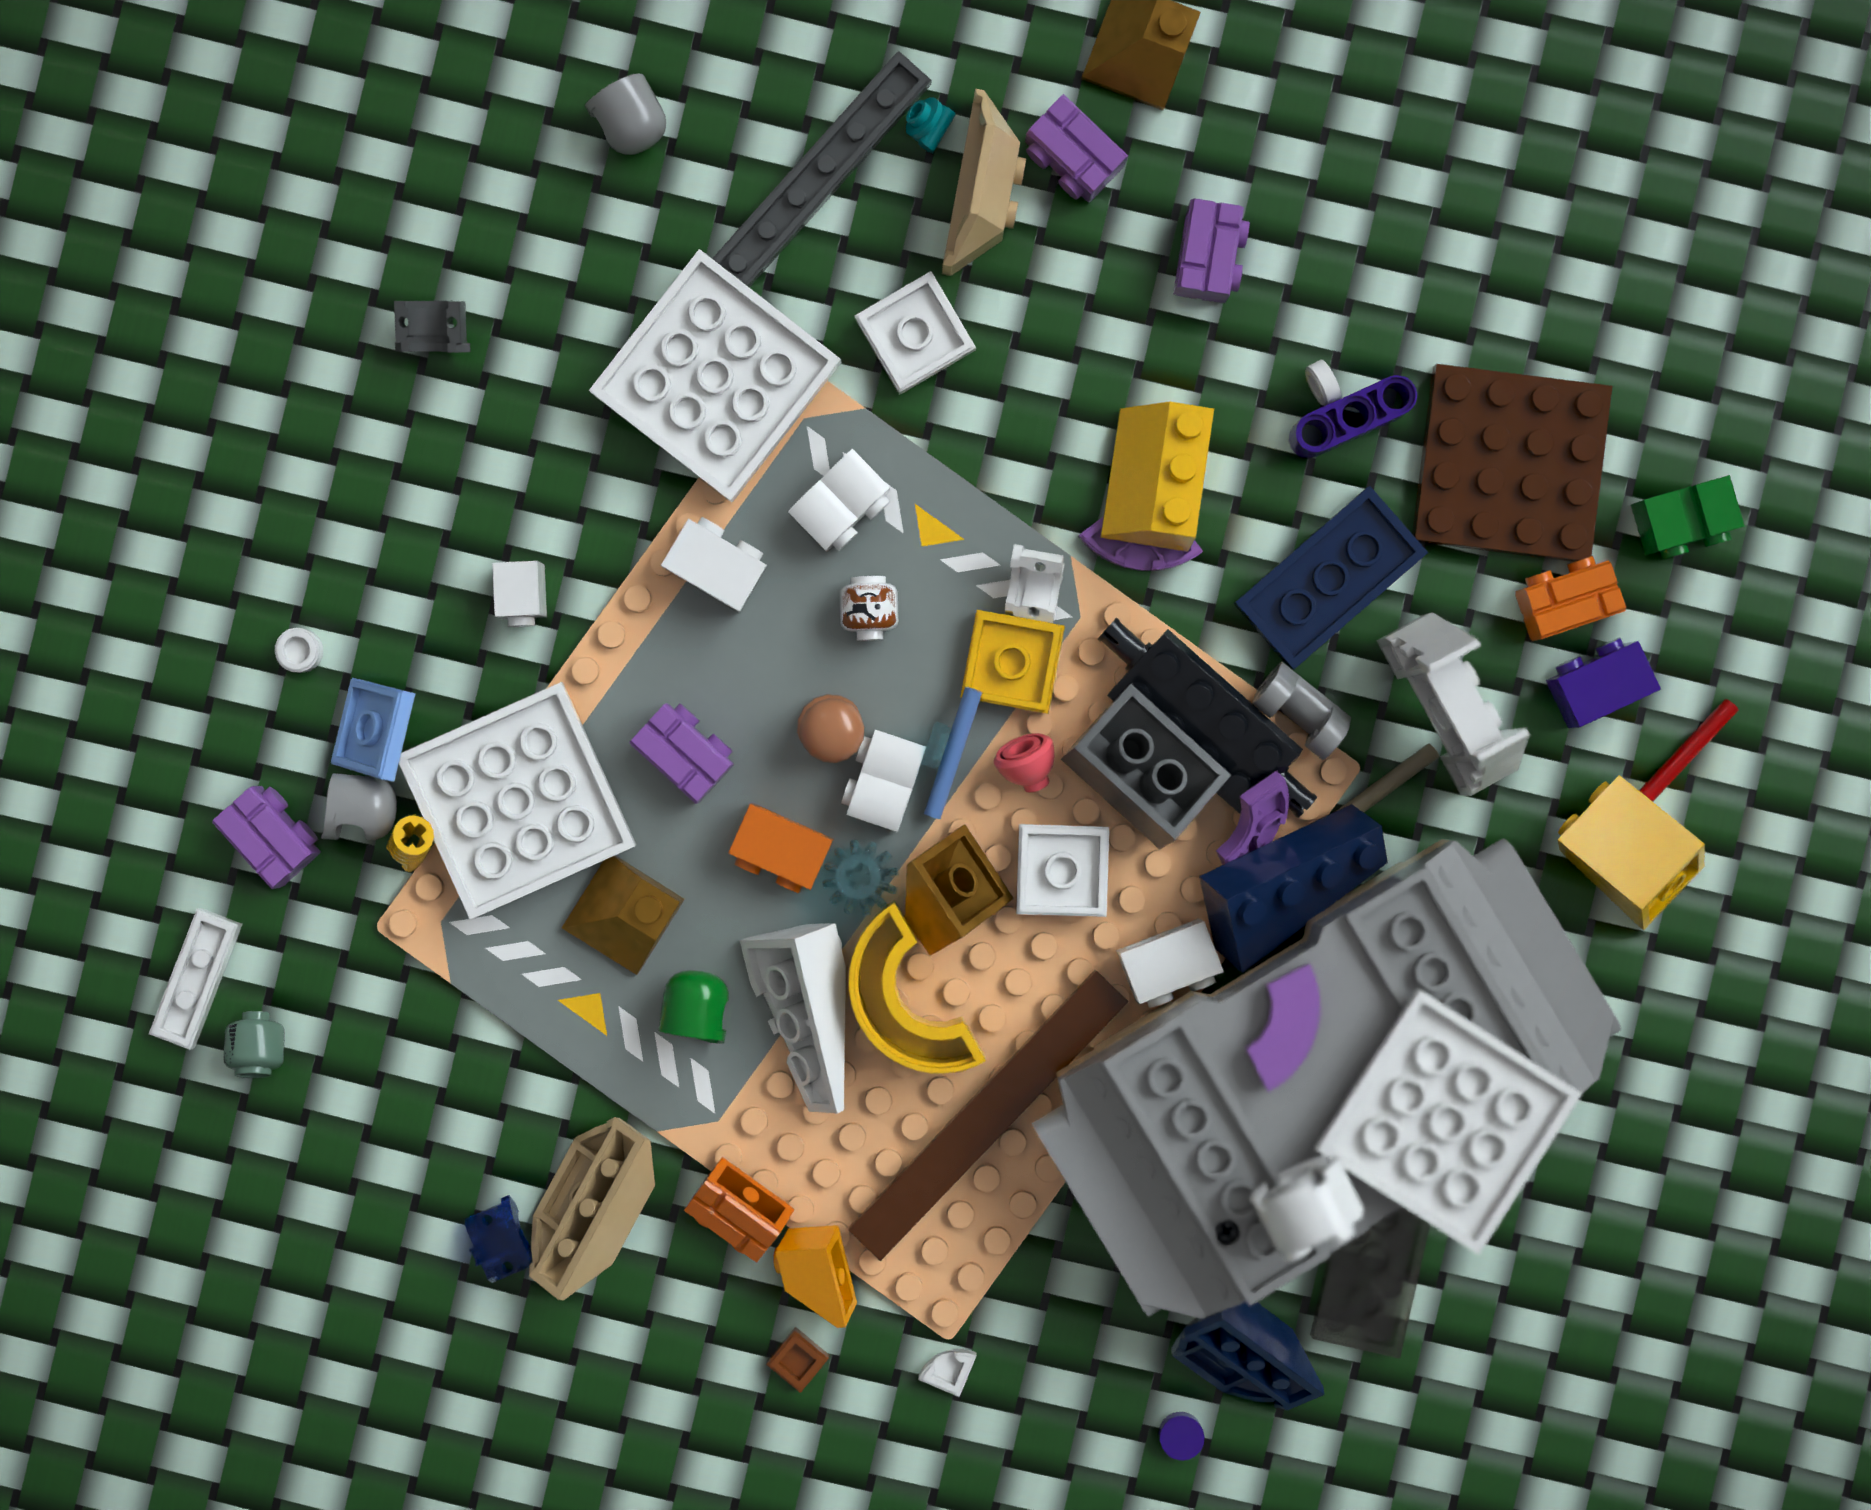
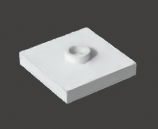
M932 271L854 316L899 395L976 351V346Z
M1019 824L1016 914L1107 917L1109 827Z

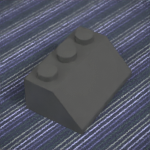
M1132 684L1109 705L1061 758L1067 766L1158 849H1162L1175 841L1231 776L1230 773Z

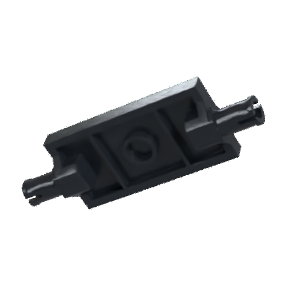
M1116 617L1110 626L1098 637L1100 642L1102 641L1127 664L1125 669L1128 672L1111 689L1107 696L1114 701L1130 684L1139 690L1231 774L1216 793L1239 814H1241L1242 810L1240 795L1275 771L1280 773L1286 780L1289 793V809L1297 818L1304 813V809L1307 810L1314 803L1317 796L1314 793L1312 794L1288 772L1289 766L1300 756L1303 749L1169 629L1155 643L1151 644L1148 642L1145 645Z

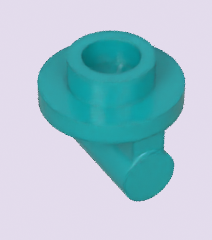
M934 97L919 100L912 105L907 113L906 132L919 142L920 147L930 153H934L956 113L942 105Z

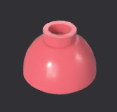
M1032 733L1015 738L998 750L993 763L1006 780L1023 786L1024 790L1028 793L1039 791L1050 782L1048 774L1053 767L1055 759L1052 738L1040 733Z

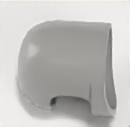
M633 74L619 79L599 91L584 105L589 115L597 118L606 136V141L618 153L634 155L643 152L655 145L665 133L666 116L643 74Z
M332 774L328 787L325 823L321 839L338 840L342 824L362 827L366 840H376L387 835L393 827L397 812L396 794L392 785L386 780L372 776Z

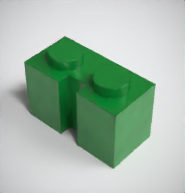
M1730 475L1631 504L1645 555L1660 551L1662 560L1689 552L1687 543L1703 539L1704 546L1708 547L1732 540L1730 531L1745 527Z

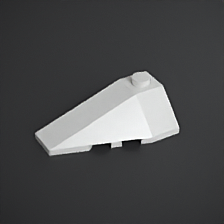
M805 924L740 940L750 984L756 997L764 995L774 1018L768 1021L773 1034L780 1033L784 1038L790 1052L787 1057V1065L808 1111L822 1113H839L844 1111L846 965L842 953V942L838 935L836 924Z

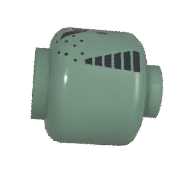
M243 1012L242 1020L234 1021L226 1026L223 1058L225 1065L234 1070V1076L271 1077L272 1070L279 1068L284 1061V1027L278 1022L271 1021L270 1013Z

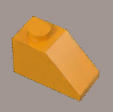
M839 1225L788 1228L779 1246L775 1248L773 1256L774 1268L778 1274H781L785 1291L836 1328H845L857 1305V1300Z

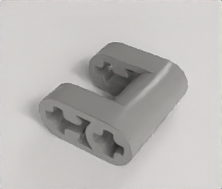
M1282 661L1262 682L1252 702L1255 707L1269 718L1279 710L1306 731L1308 736L1305 747L1322 760H1325L1341 743L1349 730L1351 716Z

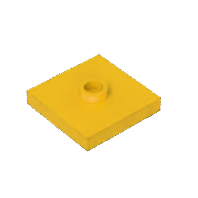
M976 610L960 698H962L965 687H971L982 692L981 702L1049 714L1065 626Z

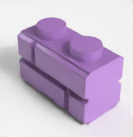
M1064 94L1054 102L1047 112L1026 133L1025 143L1029 146L1026 152L1029 157L1043 169L1048 165L1061 176L1058 180L1060 186L1068 195L1076 200L1082 196L1088 203L1091 202L1123 169L1128 159V155Z
M1196 198L1190 200L1186 210L1174 295L1226 303L1231 291L1238 292L1243 265L1235 264L1237 248H1245L1250 225L1249 221L1242 220L1244 207Z
M665 703L632 738L629 744L695 804H698L733 767L734 763L728 758L733 751L714 733L708 739L695 728L700 720L681 703L675 709L670 704Z
M252 786L214 818L212 823L271 889L281 888L320 854L321 851L314 845L318 838L306 823L301 820L295 823L284 811L288 804L275 789L268 787L265 790L262 786Z

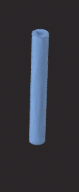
M965 687L924 811V814L927 816L941 819L982 692L971 687Z

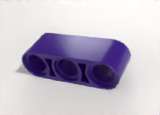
M1394 375L1310 412L1292 427L1289 434L1290 447L1300 457L1313 458L1390 424L1414 407L1417 400L1416 387L1405 376ZM1390 388L1399 392L1402 397L1400 409H1392L1386 405L1383 399L1385 389ZM1345 407H1354L1361 413L1362 425L1360 427H1350L1345 423L1342 416ZM1313 425L1320 430L1322 443L1319 446H1310L1303 440V426Z

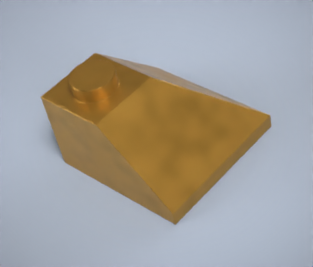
M1111 0L1081 80L1164 111L1201 12L1171 0Z
M965 824L907 864L905 919L929 956L963 938L1014 899Z
M612 856L602 862L563 924L562 929L638 975L685 899L619 857Z

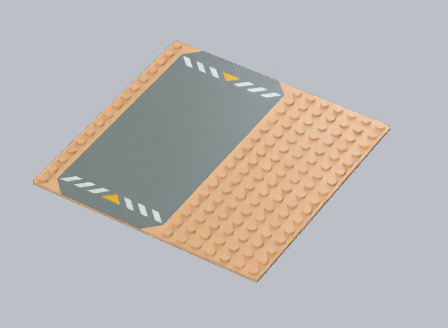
M827 381L733 502H730L701 478L696 480L547 687L549 688L563 682L635 840V847L615 856L685 899L639 974H634L562 929L563 924L603 861L470 920L438 848L434 843L425 860L416 868L378 921L377 929L386 938L707 1169L712 1171L719 1160L724 1157L792 1206L795 1210L786 1223L789 1228L839 1225L849 1271L942 1338L952 1339L1066 1182L1032 1125L1036 1120L1063 1105L1057 1077L881 1261L848 1231L849 1226L1094 970H1097L1129 1002L1072 1062L1094 1050L1093 1047L1164 1005L1161 1004L1149 1008L1147 1002L1137 1003L1116 950L1198 918L1205 922L1213 942L1199 876L1222 866L1216 850L1230 838L1240 818V814L1216 793L1175 841L1162 849H1158L1061 760L1088 727L1113 702L1107 695L1128 672L1125 669L1127 664L1102 641L1100 642L1098 637L1110 626L1116 617L1145 645L1148 642L1151 644L1155 643L1169 629L1251 703L1257 689ZM853 449L890 487V491L885 495L890 502L872 520L866 515L863 516L853 526L858 532L857 535L843 549L838 551L833 546L826 552L788 511L840 459ZM704 517L725 530L721 536L722 539L734 546H737L739 541L742 540L764 553L760 561L765 563L767 567L740 613L661 566L688 518L698 523L700 518ZM1014 544L1023 545L1024 549L1063 555V563H1065L1063 580L1059 590L1053 624L1064 625L1065 631L1049 714L979 701L941 819L925 815L924 811L961 701L960 695L976 610L1006 615L1005 603L1011 579L1012 567H1010ZM885 576L886 583L896 587L898 592L899 621L896 628L883 631L884 640L857 641L856 632L846 631L841 627L840 590L844 586L850 585L851 577ZM825 694L841 695L852 701L861 714L865 726L864 736L872 738L874 731L878 730L926 746V751L898 832L846 815L849 806L841 804L849 779L858 781L863 764L856 762L858 751L847 760L838 763H828L812 757L804 748L797 733L798 718L804 706L814 698ZM665 703L670 704L674 709L681 703L700 720L695 728L708 739L714 733L733 751L728 756L734 763L733 767L698 804H695L629 744L632 738ZM1279 710L1269 719L1303 749L1300 756L1289 766L1288 772L1312 794L1314 793L1317 798L1307 810H1303L1304 813L1299 818L1288 808L1285 824H1280L1273 841L1329 815L1360 771L1359 763L1337 747L1325 760L1320 759L1305 747L1308 733ZM1040 733L1052 738L1055 759L1053 767L1048 774L1049 784L1039 791L1028 793L1024 790L1023 786L1006 780L998 772L993 761L998 750L1009 741L1023 735ZM751 803L834 839L811 890L802 887L800 893H796L776 884L775 881L778 877L776 874L761 869L759 875H756L734 865L737 857L728 854ZM965 824L1014 899L963 938L929 956L918 937L917 943L903 955L896 969V986L903 1003L912 1013L928 1021L946 1022L963 1016L986 1058L985 1062L967 1070L941 1074L927 1073L905 1067L893 1061L877 1049L867 1038L852 1008L849 994V970L858 940L868 923L878 912L895 900L905 917L907 864ZM1019 824L1109 827L1107 917L1016 914ZM805 924H836L837 932L842 942V953L846 965L844 1111L839 1113L808 1111L787 1065V1057L790 1052L784 1038L780 1033L773 1034L768 1023L770 1019L774 1018L764 995L756 997L750 984L740 940ZM1216 950L1222 964L1226 958ZM687 970L704 971L714 974L724 981L729 992V1001L726 1003L722 1022L723 1029L726 1030L725 1043H710L697 1038L677 1036L658 1031L665 985L674 974ZM1189 986L1173 991L1174 999L1171 1002L1190 992ZM1203 989L1196 990L1195 992L1201 993Z

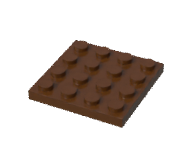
M1444 364L1434 365L1413 536L1421 543L1572 562L1591 557L1613 386Z

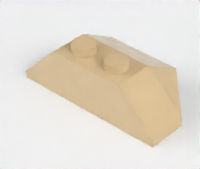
M975 89L943 260L942 274L953 275L1003 240L1005 227L1014 228L1018 202L1010 201L1013 184L1022 185L1026 158L1018 157L1020 141L985 90Z
M614 1117L608 1120L606 1124L597 1126L575 1137L533 1214L531 1235L533 1263L529 1267V1277L558 1300H565L614 1263L655 1187L651 1141L621 1118Z

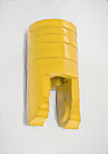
M416 815L406 816L395 825L386 849L394 860L402 864V868L405 871L412 872L425 860L434 840V830L431 824L423 817ZM413 834L420 838L417 848L413 843L409 847L405 846L407 840Z

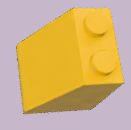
M1619 775L1611 784L1605 781L1597 787L1589 798L1591 805L1580 816L1575 813L1563 823L1558 831L1560 835L1558 845L1560 852L1633 922L1645 930L1705 867V844Z

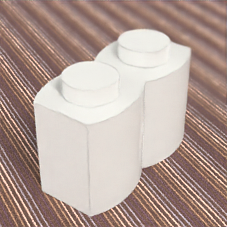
M851 449L788 512L826 552L833 546L840 551L857 535L858 532L853 526L863 516L866 515L872 520L889 504L890 501L885 495L890 491V487Z
M878 730L874 731L872 738L864 736L856 757V762L863 764L858 781L849 779L841 804L849 806L846 815L898 832L926 751V746Z

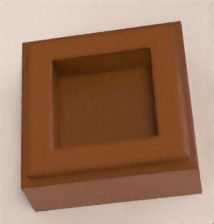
M795 1327L767 1360L766 1365L801 1393L827 1362L829 1354Z

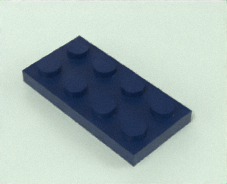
M1368 486L1233 604L1285 664L1294 670L1428 552L1373 488Z

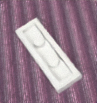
M202 908L196 909L149 1031L150 1035L189 1050L196 1047L243 925L242 923Z

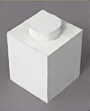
M539 561L492 563L495 617L502 620L508 619V627L535 626V618H547L545 565Z

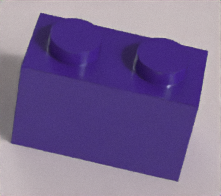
M1620 637L1595 648L1598 656L1584 663L1579 656L1555 667L1558 675L1547 679L1546 682L1568 728L1582 727L1661 690L1639 641L1623 644Z

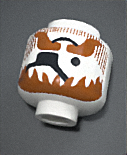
M885 576L851 577L850 585H846L840 590L841 627L846 631L856 632L857 641L884 640L883 631L892 630L898 625V592L895 586L886 583Z

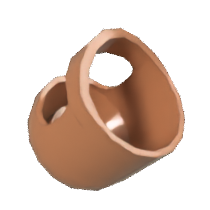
M825 694L814 698L804 706L798 718L797 733L804 748L812 757L822 762L838 763L849 759L859 750L864 740L865 726L857 706L852 701L841 695Z

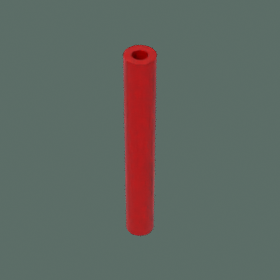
M1724 699L1639 791L1653 802L1739 711L1737 706L1728 699Z

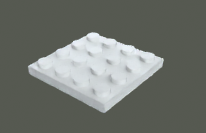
M699 249L589 391L726 499L733 502L842 361L833 352Z
M563 682L401 753L399 760L401 770L423 818L431 824L434 830V842L470 920L636 846L631 831Z
M1416 989L1314 1148L1329 1159L1332 1155H1336L1343 1168L1479 1255L1582 1093L1431 996Z

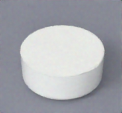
M1321 359L1306 367L1305 376L1307 382L1321 405L1326 406L1342 398L1338 382L1324 360Z
M292 628L283 632L277 639L275 656L278 663L286 670L305 673L318 666L323 656V646L319 637L312 631L303 628Z

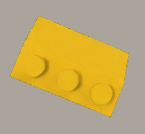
M1169 401L1120 409L1100 538L1185 552L1189 551L1196 538L1214 414L1213 408Z

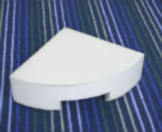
M951 1349L941 1352L925 1364L918 1376V1380L960 1397L975 1361L976 1352L967 1349Z

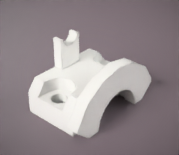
M1014 544L1005 614L1053 623L1058 604L1059 590L1063 580L1064 556L1024 549L1023 545Z

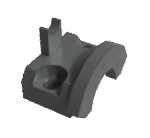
M394 301L395 351L471 352L470 343H467L465 301ZM405 318L408 320V326L404 323ZM454 318L457 320L456 327H454L453 325Z

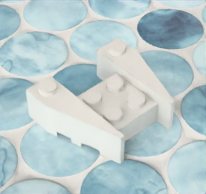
M1431 612L1376 640L1397 679L1407 677L1442 741L1447 753L1440 756L1460 795L1472 796L1519 770L1530 734L1526 728L1498 729L1502 725V721L1497 710L1489 701L1483 702L1476 689V686L1480 685V681L1475 670L1468 661L1462 662L1459 658L1481 646L1478 639Z

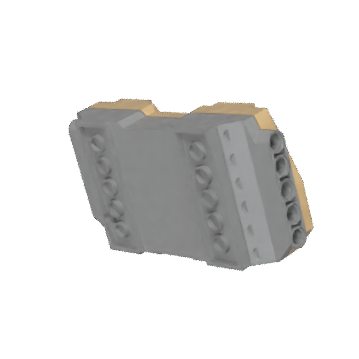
M1441 839L1405 862H1398L1350 891L1329 908L1308 920L1303 939L1212 994L1190 991L1173 1002L1165 1003L1097 1044L1091 1052L1056 1072L1063 1105L1036 1120L1032 1125L1148 1317L1164 1309L1204 1319L1245 1301L1250 1306L1330 1258V1253L1369 1230L1370 1226L1403 1207L1343 1168L1364 1208L1363 1216L1352 1224L1355 1233L1350 1238L1335 1245H1329L1327 1240L1311 1246L1312 1250L1302 1258L1287 1262L1282 1253L1276 1250L1250 1197L1264 1183H1266L1269 1190L1274 1188L1280 1181L1277 1174L1303 1161L1323 1155L1314 1147L1416 989L1431 996L1580 1093H1583L1595 1081L1600 1079L1609 1038L1621 1031L1620 1024L1522 860L1506 839L1499 840L1475 856L1470 854L1458 842ZM1309 963L1315 974L1320 995V1019L1317 1034L1308 1055L1299 1068L1286 1081L1268 1092L1245 1049L1247 1045L1260 1036L1268 1021L1270 999L1265 984Z

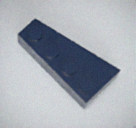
M1351 804L1199 876L1215 949L1241 973L1246 971L1304 927L1308 920L1329 908L1388 863L1382 826Z

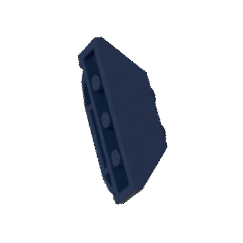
M1247 1301L1204 1319L1195 1317L1182 1330L1171 1348L1174 1358L1226 1394L1255 1402H1274V1407L1283 1410H1290L1325 1395L1324 1387L1294 1330L1258 1302L1249 1306Z

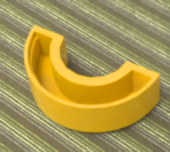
M894 900L878 912L868 923L858 940L852 956L849 970V994L855 1017L861 1029L873 1045L884 1055L905 1067L917 1071L940 1074L954 1073L967 1070L985 1062V1054L963 1016L946 1022L928 1021L912 1013L901 1000L896 986V969L903 955L917 943V937Z

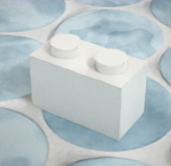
M701 517L698 523L688 518L661 566L740 613L767 567L765 563L760 561L764 553L742 540L739 541L737 546H734L722 539L721 536L725 530L704 517Z
M1199 918L1116 950L1135 1000L1138 1004L1147 1002L1149 1008L1174 999L1172 992L1189 986L1190 991L1208 987L1216 982L1214 975L1224 972L1206 924Z

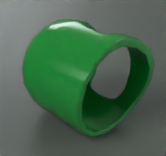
M687 970L674 974L665 985L658 1031L677 1036L697 1038L710 1043H725L726 1030L723 1029L722 1022L724 1009L729 1001V992L724 981L718 976L704 971Z

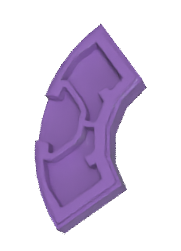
M1103 517L1078 536L1089 549L1104 560L1123 568L1139 571H1158L1173 568L1192 560L1203 552L1195 540L1189 551L1185 552L1100 538Z
M1277 771L1240 795L1242 810L1238 825L1230 838L1216 850L1222 865L1271 843L1280 824H1285L1289 808L1288 786L1285 778Z
M1309 963L1265 984L1270 999L1268 1021L1260 1036L1247 1045L1245 1049L1268 1092L1286 1081L1299 1068L1308 1055L1317 1034L1320 1019V995L1315 974Z

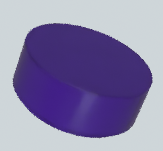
M1175 1412L1168 1415L1160 1424L1158 1432L1159 1441L1164 1452L1171 1458L1181 1461L1189 1460L1201 1451L1204 1445V1432L1200 1422L1193 1415L1187 1412Z

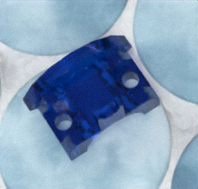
M510 1195L501 1198L500 1204L465 1219V1227L473 1244L469 1251L473 1254L475 1266L482 1265L485 1275L491 1283L529 1268L530 1264L533 1263L531 1246L520 1226L519 1210ZM485 1215H490L493 1221L491 1223L487 1222ZM505 1262H510L513 1265V1269H507Z

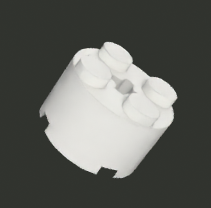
M1322 1155L1296 1164L1277 1174L1280 1181L1274 1188L1269 1190L1266 1183H1264L1250 1197L1276 1250L1282 1253L1287 1262L1302 1258L1312 1250L1311 1246L1327 1240L1329 1245H1335L1350 1238L1355 1233L1352 1224L1363 1216L1362 1213L1364 1211L1336 1155H1332L1329 1162Z

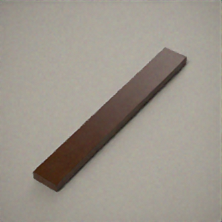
M1094 970L849 1226L848 1231L881 1261L1057 1077L1056 1072L1069 1065L1129 1001L1097 970Z

